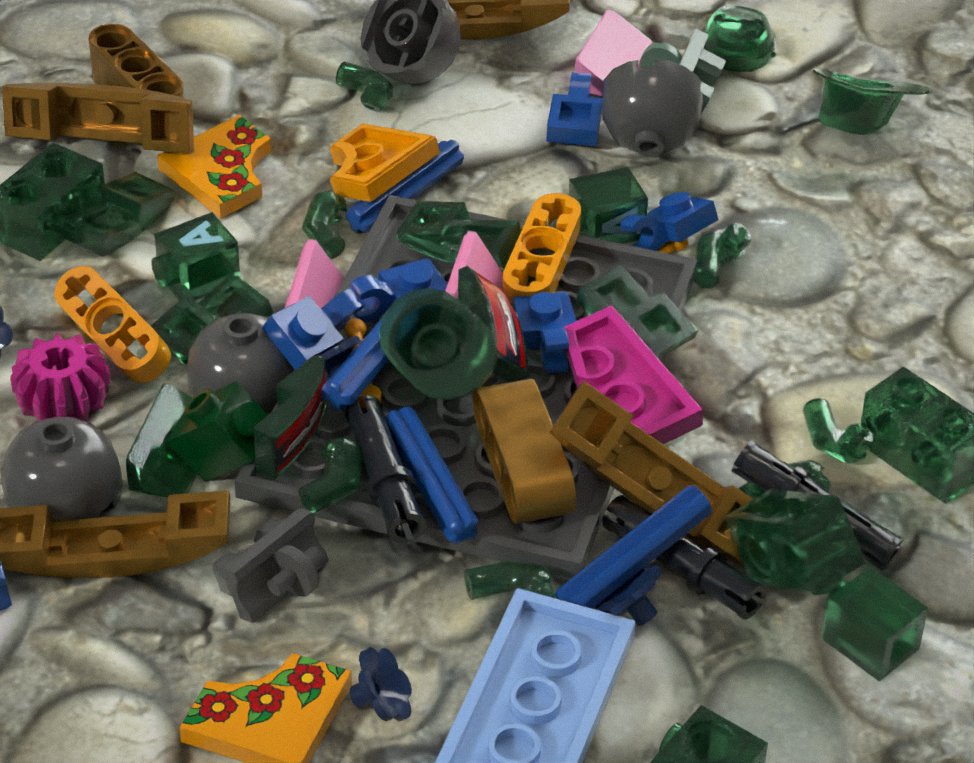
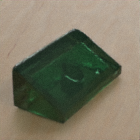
M162 384L127 455L125 465L129 491L168 498V495L188 494L197 476V473L166 442L183 414L186 405L193 398L172 385Z

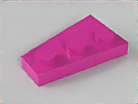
M612 305L563 327L568 335L569 349H566L577 389L585 381L634 415L630 422L662 444L703 426L702 408Z

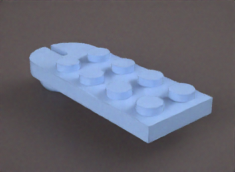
M516 588L435 763H583L634 640L636 621Z

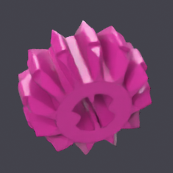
M56 333L53 340L43 341L34 338L32 349L18 350L17 361L12 366L10 380L12 392L15 393L18 406L21 408L24 416L35 415L38 421L52 417H75L87 421L90 410L104 408V399L106 398V393L109 392L110 373L98 344H85L80 334L66 340Z

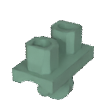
M695 28L683 55L671 44L654 43L649 45L641 56L640 67H655V59L683 65L695 73L701 81L700 91L701 93L703 92L702 114L715 89L713 86L726 60L703 49L709 35Z

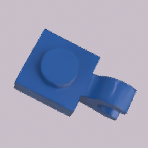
M572 72L568 95L553 93L547 123V142L597 147L603 98H594L589 94L592 74Z
M678 192L662 198L659 202L660 206L644 215L632 214L627 216L620 225L622 230L631 232L641 230L639 241L631 246L657 251L662 244L669 240L680 243L719 219L714 201L692 197L687 192Z
M429 258L379 271L378 279L371 275L360 276L350 282V287L365 306L353 315L357 319L364 321V323L371 322L385 315L388 310H393L398 303L409 305L410 312L418 315V317L441 311V302L448 283Z
M352 288L341 292L322 308H319L313 299L308 296L271 315L262 329L296 372H298L299 368L343 342L344 338L339 331L343 330L346 323L351 320L349 317L362 310L365 304Z
M541 292L533 296L513 297L512 307L519 323L524 349L539 348L545 374L567 372L568 364L564 349H569V340L566 329L563 327L576 322L568 292Z

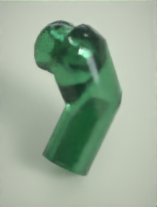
M731 223L725 229L712 231L699 240L695 252V259L697 260L695 284L702 288L716 286L720 281L721 267L738 260L744 255L745 248L751 243V234L744 225Z
M338 437L329 440L321 450V456L325 457L324 475L298 490L303 507L306 510L312 511L313 515L354 493L360 486L363 461L362 452L357 443L348 437Z

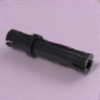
M363 395L362 397L368 412L362 413L356 399L353 404L347 405L345 417L351 426L370 478L367 490L372 503L381 509L389 538L396 543H408L402 524H408L413 540L418 539L426 529L425 518L420 512L414 497L417 486L411 471L403 467L389 431L380 400L375 396Z
M751 440L743 448L733 464L732 473L752 483L764 491L765 494L775 499L774 506L783 512L790 509L797 515L802 516L830 537L864 557L865 560L881 571H884L904 541V538L884 528L837 495L821 487L817 482L809 478L810 471L800 465L796 468L792 467L771 454L754 440Z
M620 495L613 499L606 508L607 511L616 515L617 519L609 515H603L602 525L608 531L614 532L623 538L652 514L632 502L626 496ZM685 535L655 558L656 561L684 578L689 590L697 595H710L744 620L751 618L762 605V603L751 597L753 595L760 599H765L766 586L754 581L728 564L724 553L716 548L705 549Z

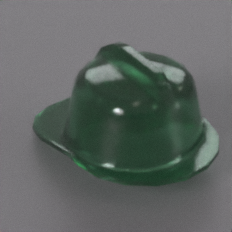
M820 68L812 70L816 75L823 77L819 121L825 126L852 134L864 135L878 131L885 126L904 94L924 95L933 92L932 88L919 84L862 79Z
M425 288L410 291L398 298L385 312L379 329L381 348L389 361L419 391L431 398L451 400L467 396L485 383L493 373L498 358L497 342L488 327L458 299L442 290Z

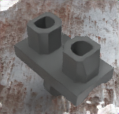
M298 508L283 521L270 518L256 529L254 544L242 554L227 552L213 563V571L220 590L233 597L241 619L254 623L290 592L297 596L306 597L318 588L320 581L317 570L326 564L329 559L326 551L316 538L313 527L315 518L312 511Z

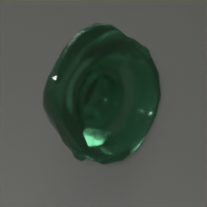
M738 5L723 6L715 11L708 20L706 27L702 30V32L709 35L703 49L726 60L723 67L724 70L752 72L764 67L776 56V35L769 24L768 17L756 9Z

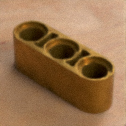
M105 24L94 28L89 33L92 76L95 84L145 89L184 98V85L181 78L131 29L120 24Z
M527 379L475 388L473 390V410L476 426L512 522L518 524L573 514L577 506L573 475L560 442L549 433L553 424L535 381Z

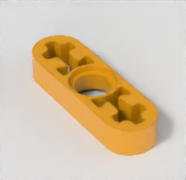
M551 193L539 197L534 202L503 271L502 291L507 296L511 306L513 297L533 296L541 292L555 293L580 233L581 206L575 198L566 194ZM555 219H558L556 223V228L548 226V224H552ZM544 248L550 249L555 253L552 255L540 256L532 254L529 251L532 249ZM528 275L536 278V281H532L529 286H526Z
M78 266L61 276L54 290L56 302L98 344V347L129 379L137 383H147L157 379L164 373L171 359L168 345L93 268ZM84 290L96 299L89 308L77 297ZM114 314H123L122 323L115 331L101 334V327L107 318ZM135 340L148 352L141 359L128 349Z

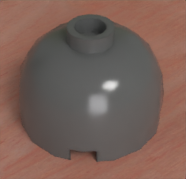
M376 0L364 19L360 40L362 48L368 52L370 60L368 63L372 68L403 84L425 83L439 77L451 66L459 51L461 31L457 13L447 0Z
M655 59V67L638 68V60L628 61L612 69L604 79L602 99L603 121L613 139L631 151L644 156H656L683 146L698 128L703 104V92L701 93L700 91L701 81L695 73L685 66L668 60Z
M251 313L231 314L215 319L202 328L188 355L187 379L188 387L192 392V398L205 389L216 391L237 381L266 414L270 416L295 369L263 331L262 327L269 319L268 317Z
M52 417L36 421L21 430L5 452L1 473L3 496L7 508L48 505L52 521L100 518V512L108 508L112 501L113 508L119 503L123 486L121 466L111 440L92 423L75 417Z

